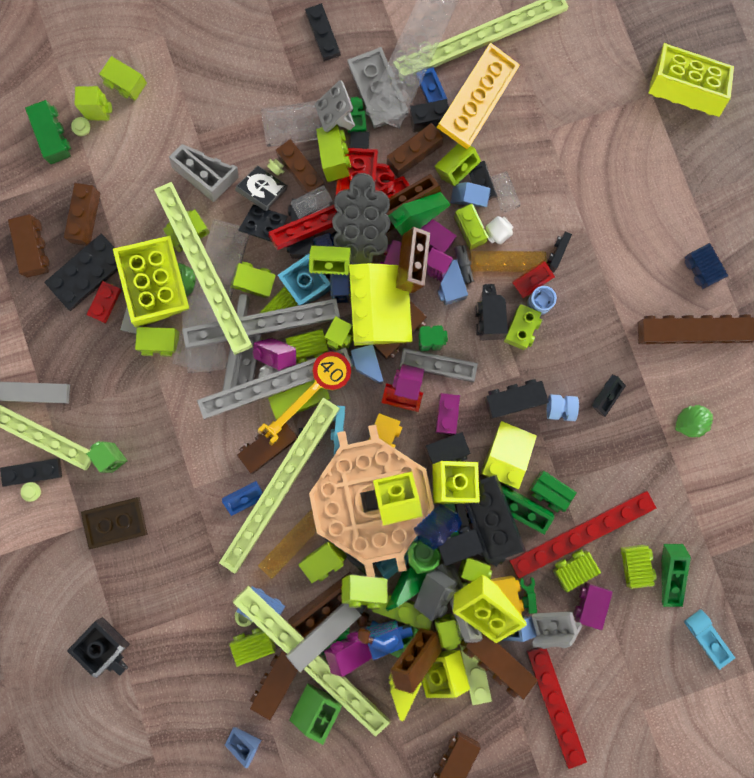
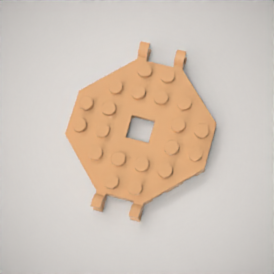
M376 425L368 426L371 440L348 445L346 432L337 433L340 447L309 493L317 533L363 563L367 577H375L374 562L396 558L399 572L407 570L404 555L434 509L426 469L379 439ZM412 472L423 517L383 525L379 509L364 512L360 493L375 490L373 480Z

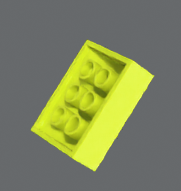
M664 43L648 93L658 98L670 100L672 103H679L690 109H697L708 115L720 117L731 98L734 66Z
M171 236L113 249L130 319L135 327L155 323L190 309Z
M370 263L349 265L355 346L412 342L409 292L396 288L399 265Z

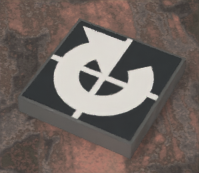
M257 165L236 186L235 191L267 211L287 190L288 185Z

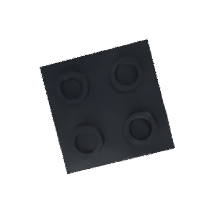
M253 204L239 231L272 242L268 232L284 226L288 216L269 209L265 211Z

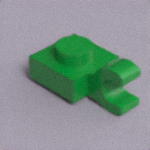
M530 577V584L525 586L524 579L520 578L519 584L525 590V596H522L524 609L526 608L529 614L537 613L536 593L534 592L535 580L533 577Z

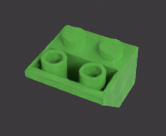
M307 683L289 721L305 736L323 745L342 705L332 695Z

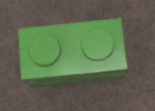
M98 441L86 453L100 473H113L128 461L116 444L111 442Z

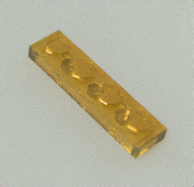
M471 251L470 261L472 265L470 267L471 271L528 272L542 261L547 263L546 251Z
M312 509L258 565L271 579L317 532Z

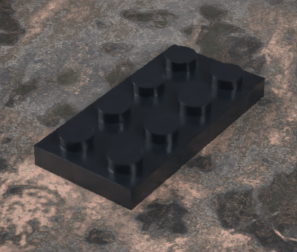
M102 233L99 234L44 283L69 311H72L101 285L102 281L105 282L118 271L113 252L115 247Z
M497 475L480 480L479 502L465 503L472 525L476 530L487 564L526 551Z

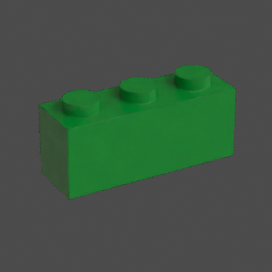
M47 100L25 107L43 158L50 165L70 158L69 150L71 146L63 136L65 130L61 122L57 120L59 114L54 105L51 106Z
M501 484L513 518L545 535L554 520V513Z

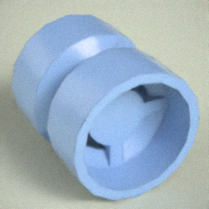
M540 286L529 296L527 306L544 315L555 305L556 293L548 286Z
M550 394L546 409L547 419L559 420L562 417L564 421H576L579 411L578 397L565 396V398H562L561 395Z

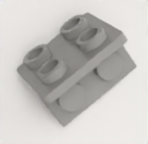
M339 80L315 103L321 124L326 132H329L336 124L348 130L355 126L350 114L353 106L344 83Z
M572 612L534 613L532 620L537 636L532 642L533 647H541L542 649L549 647L568 648L575 641L582 628V624L580 622L575 623Z

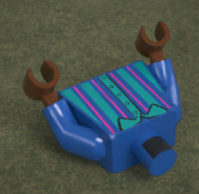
M366 612L360 613L361 616L357 619L360 627H366V629H359L358 639L361 643L368 644L373 660L402 649L404 647L403 639L413 636L410 623L399 627L397 620L381 624L374 620L371 622L368 621L369 614Z

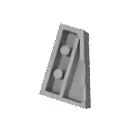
M183 144L169 156L171 167L212 202H215L239 178L237 166H230L221 162L220 159L205 156L204 153Z

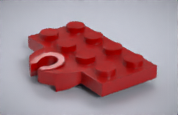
M348 148L349 154H346V156L349 157L351 168H348L350 176L337 180L336 195L341 190L349 189L352 178L358 173L369 174L375 181V190L389 194L394 188V173L389 165L377 164L378 149ZM388 180L389 182L383 183L381 181Z

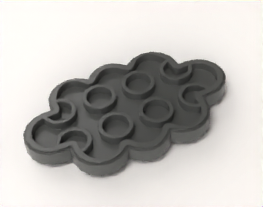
M358 173L352 178L349 189L341 190L335 196L334 206L337 213L332 220L333 227L337 231L333 240L334 247L350 248V265L372 264L373 255L384 253L388 246V237L385 233L389 230L391 224L390 218L386 214L390 206L387 194L375 190V181L369 174Z

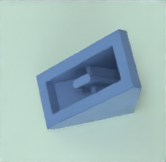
M469 182L458 183L455 187L453 186L450 203L487 207L490 188Z
M233 727L225 746L245 768H248L261 740L237 727Z

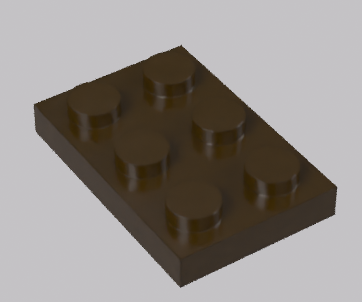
M140 497L81 511L89 550L148 535Z

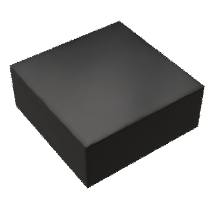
M351 131L350 148L369 149V132Z

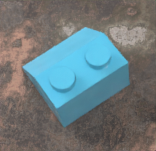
M310 254L278 274V277L299 306L316 301L331 291V283L324 274L309 272Z

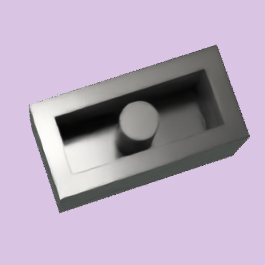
M439 569L426 574L414 607L431 621L443 617L448 610L449 600L454 595L453 590L456 582Z

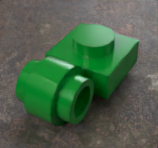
M351 97L350 101L353 110L350 114L355 126L348 130V133H351V131L367 132L365 111H360L363 110L362 98L359 99V97Z

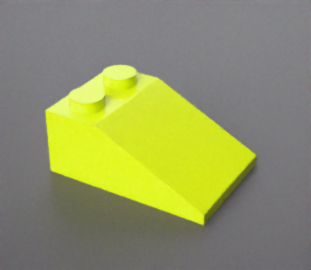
M501 421L480 475L485 477L497 475L500 483L514 489H519L527 470L537 435Z
M484 575L454 593L453 613L495 643L526 626V621L498 585Z

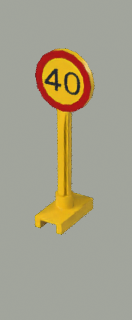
M332 351L320 355L314 362L312 369L315 383L276 421H273L269 426L264 423L258 429L260 435L265 431L266 434L264 436L272 438L269 441L271 446L279 438L277 434L282 430L281 427L320 388L332 391L340 389L347 384L351 376V367L345 356Z

